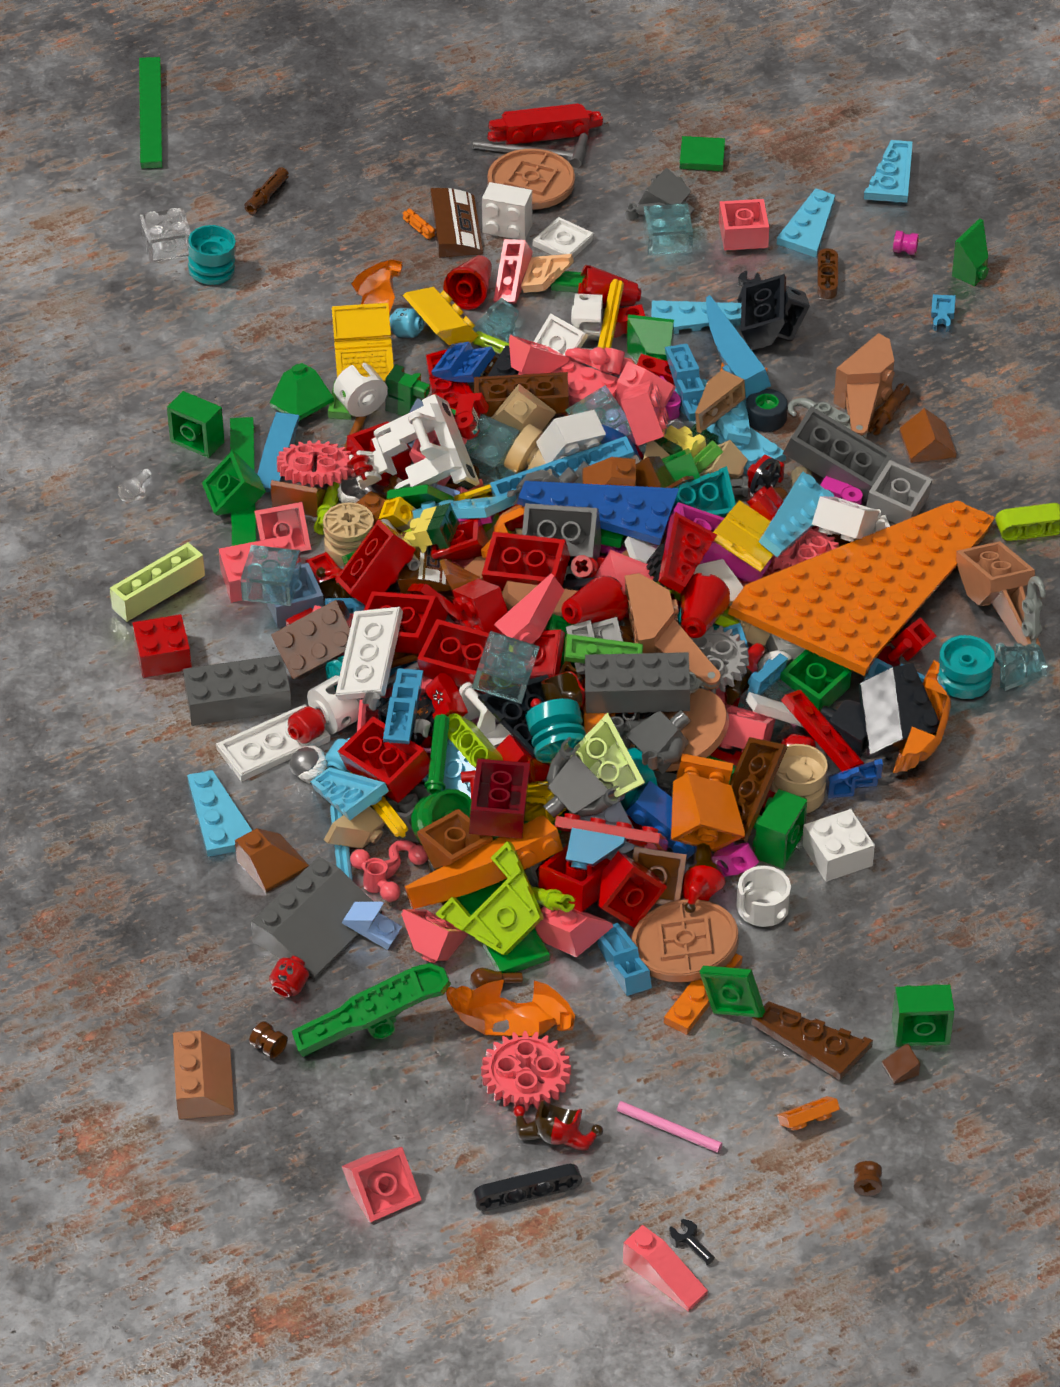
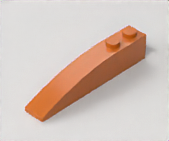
M541 815L524 824L522 839L499 837L454 863L445 865L404 886L411 907L417 909L444 902L451 897L457 898L507 879L505 874L491 859L507 841L514 845L524 870L562 851L563 847L558 829L544 815Z

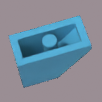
M572 828L566 860L571 863L572 868L587 870V866H596L625 846V837Z

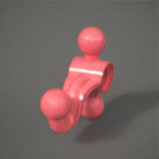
M595 347L592 350L573 348L565 351V356L569 357V360L579 364L584 363L601 372L612 375H620L628 361L635 364L631 358H624V351L613 348L603 349Z
M408 840L396 841L390 846L388 850L390 860L386 861L380 858H371L367 851L357 849L351 854L350 862L354 868L358 870L363 869V887L365 890L371 893L380 892L383 900L395 902L401 894L400 887L395 882H388L387 880L396 873L401 865L399 851H408L411 863L423 865L428 860L423 846L416 845Z

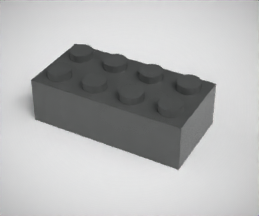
M689 652L585 655L586 713L690 711Z
M281 655L183 669L191 726L283 713L292 710L290 687Z

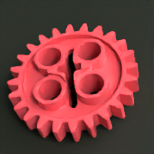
M308 440L307 444L298 442V446L290 444V448L284 447L283 451H279V456H277V472H280L281 477L285 476L286 481L292 480V484L301 482L302 486L310 484L311 487H314L315 484H319L320 487H324V484L333 486V482L340 484L341 479L348 480V476H351L350 474L353 469L347 467L351 451H346V447L338 448V444L331 446L329 441L321 444L320 440L316 443ZM316 455H318V457H317V470H316V472H313V471H314V457H315Z
M819 527L810 529L779 557L773 555L770 564H773V570L778 568L783 570L838 548L839 543L834 542L835 537H827L828 534L819 532Z
M527 1031L523 1032L522 1037H518L513 1032L511 1040L502 1036V1044L494 1041L493 1049H487L486 1057L482 1058L481 1076L483 1086H487L488 1094L494 1093V1101L503 1098L504 1107L512 1102L514 1103V1108L521 1104L528 1111L530 1105L534 1104L535 1108L538 1109L541 1099L549 1104L550 1097L559 1100V1092L565 1093L566 1084H570L571 1065H569V1056H565V1048H558L557 1040L549 1043L548 1035L538 1039V1032H535L532 1037H528Z

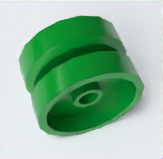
M446 789L422 798L415 805L411 815L412 830L416 839L421 843L417 831L457 809L470 818L472 799L466 793L457 789Z

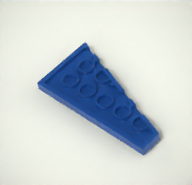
M525 481L517 504L522 506L528 503L598 508L601 529L660 545L679 488Z

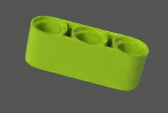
M1049 503L1009 508L998 512L995 521L1001 537L1006 541L1059 535L1060 504Z
M458 714L448 716L450 718L448 738L472 766L476 768L477 758L503 761L502 755L473 722Z

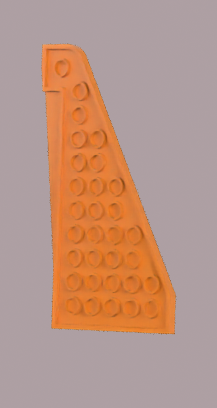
M961 501L944 504L746 584L729 607L728 614L865 676L884 647L957 566L956 551L976 547L991 528L995 517L968 506Z

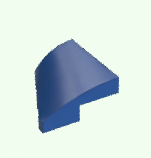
M882 759L827 776L826 791L828 798L854 796V788L877 786L878 779H881Z

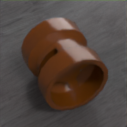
M266 1021L260 1022L253 1029L249 1038V1043L257 1049H263V1053L271 1059L278 1057L284 1051L288 1042V1037L281 1031L275 1032L273 1026Z

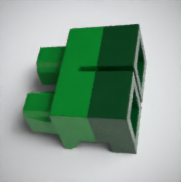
M396 364L385 378V384L388 387L385 411L400 416L408 414L417 398L420 400L427 398L430 393L431 384L421 381V373L409 375L404 373L403 366Z

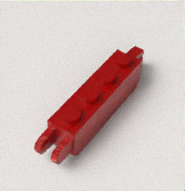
M579 103L506 111L502 114L501 119L489 121L488 128L491 129V132H488L487 139L490 142L505 141L508 145L578 137L582 133L588 135L590 128L602 126L603 117L599 111L591 112Z

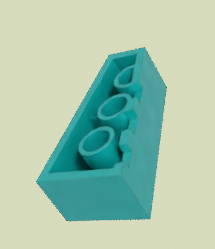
M727 466L675 487L679 488L672 512L679 502L725 518L736 505Z

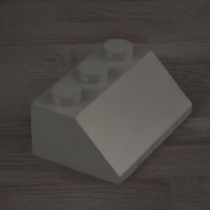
M525 503L522 535L565 539L570 553L569 560H573L579 555H585L597 561V557H600L602 539L599 509Z

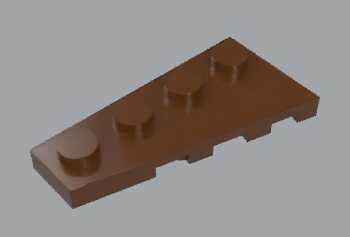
M770 1001L764 1005L765 1013L762 1018L752 1017L753 1026L838 1080H841L873 1046V1040L870 1038H857L851 1035V1031L840 1028V1030L825 1026L824 1021L816 1018L814 1020L801 1017V1013Z

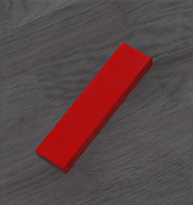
M801 690L786 694L781 699L783 704L841 771L864 764Z

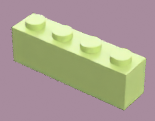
M187 542L110 587L112 609L128 622L205 576L203 554Z

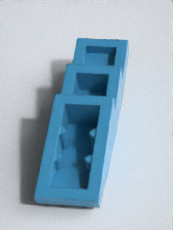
M688 344L665 347L670 371L689 422L696 421L695 412L705 389L699 377V367Z
M279 412L275 414L257 474L266 492H271V480L282 482L283 477L280 476V472H277V456H279V451H283L284 447L290 448V444L294 445L299 415Z
M397 669L396 681L393 684L392 696L389 699L383 742L410 743L421 694L423 670Z

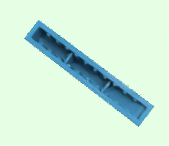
M710 295L707 296L706 305L709 326L720 359L724 365L722 369L744 379L746 398L750 394L770 387L771 384L764 366Z
M625 436L491 482L493 497L507 495L508 491L516 490V486L528 473L553 469L560 476L568 467L576 471L583 461L592 465L610 457L631 458L635 453Z

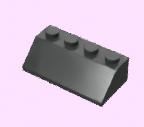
M812 406L782 453L823 478L828 476L860 489L863 494V502L868 498L869 491L893 456V454Z

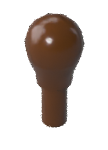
M483 967L475 969L470 976V984L474 989L486 983L504 980L503 984L523 982L522 972L502 973L501 971H494Z

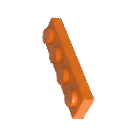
M735 953L734 957L725 967L739 968L742 964L743 956ZM702 979L691 981L664 1016L665 1025L688 1035L710 1006Z

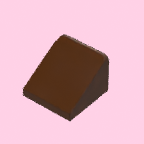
M909 1044L902 1046L882 1061L884 1069L894 1084L919 1075L920 1062Z

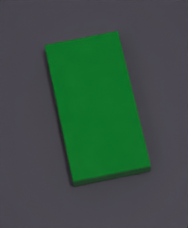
M506 879L457 897V900L472 915ZM535 928L508 955H502L480 942L495 969L502 973H515L550 960V954Z

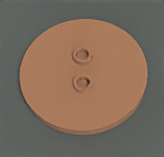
M520 149L509 152L493 162L487 176L488 185L492 182L532 190V210L548 208L562 202L572 193L575 185V173L571 164L562 156L543 149Z
M699 688L696 692L690 694V711H682L691 720L681 730L688 740V745L685 747L683 754L707 758L717 749L726 736L729 727V715L724 703L716 694ZM679 711L662 713L670 720ZM680 760L672 763L666 771L678 770Z
M688 899L673 901L661 905L646 914L636 925L631 940L638 947L639 957L650 970V976L668 982L695 981L701 979L699 971L702 966L725 967L734 957L739 945V933L733 916L723 907L709 901L697 900L695 903L696 910L693 913L685 911L684 905L688 902Z

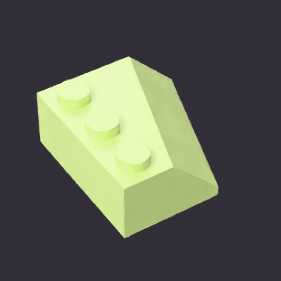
M607 713L584 736V740L579 742L580 748L575 754L607 789L616 785L619 786L614 790L615 797L619 798L644 785L645 782Z

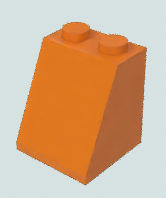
M694 772L685 773L673 781L671 840L696 847L699 844L705 843L710 846L711 851L716 852L745 837L744 827L731 785L721 783L719 779L700 777L698 773Z

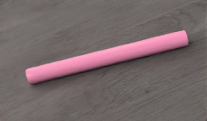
M620 1101L617 1111L714 1152L719 1153L723 1143L623 1101Z

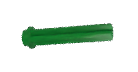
M444 714L434 717L428 781L425 782V788H427L429 794L441 792L446 788V784L443 781L450 718Z

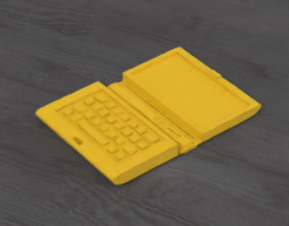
M389 304L332 306L337 377L351 365L362 376L369 377V373L362 366L363 363H367L372 366L385 382V378L394 367Z
M739 500L714 530L713 533L717 534L714 542L760 572L774 555L759 543L760 538L771 521Z

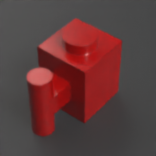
M920 617L891 642L895 648L888 654V658L890 661L895 662L899 657L903 656L906 661H909L937 636Z

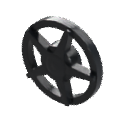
M769 458L759 466L751 482V497L763 486L767 489L770 486L775 487L778 479L781 477V467L778 460Z

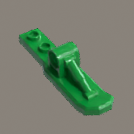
M432 963L415 966L352 996L341 1007L292 1030L299 1053L304 1057L357 1030L368 1029L370 1034L376 1039L390 1036L395 1030L394 1023L396 1022V1017L402 1011L424 1000L445 994L451 985L447 972L444 968Z

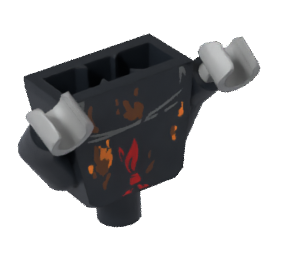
M366 691L362 703L369 704V708L373 711L378 710L379 720L386 724L390 697L382 698L374 691ZM426 692L420 695L411 741L419 746L426 737L433 736L434 718L432 714L435 712L432 700Z

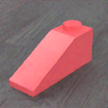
M504 239L493 299L494 303L516 304L522 290L521 284L533 253L526 240Z
M551 573L494 624L503 637H506L508 642L520 654L541 636L564 592L563 587Z
M644 1225L623 1242V1263L688 1312L707 1295L708 1290L668 1244Z

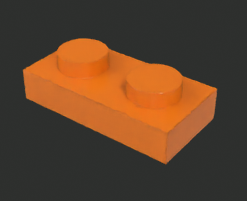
M682 753L676 778L678 779L685 773L694 772L698 773L700 777L719 779L721 783L729 785L733 763Z
M826 1096L780 1113L777 1116L781 1126L791 1128V1130H799L806 1127L808 1121L814 1119L822 1121L832 1117V1112L840 1110L836 1098Z

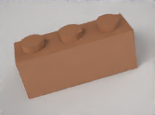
M201 1030L173 1033L178 1118L188 1119L234 1115L230 1045Z

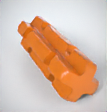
M412 209L404 210L402 213L403 219L426 239L435 237L436 229Z

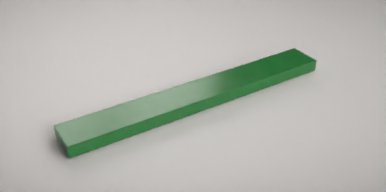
M160 57L139 58L141 169L163 168Z
M253 417L230 418V452H236L255 471ZM256 503L249 509L231 513L232 546L256 542V518L254 512L256 511Z

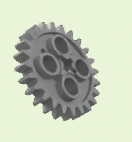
M712 625L702 637L691 638L720 672V685L716 689L720 688L721 691L725 692V685L734 687V680H742L741 674L747 673L746 666L749 665V654L745 641L740 640L739 634L733 636L732 629L724 632L723 626H720L718 630H714ZM704 686L699 687L701 689L711 690V692H713L714 694L716 693V689H707Z

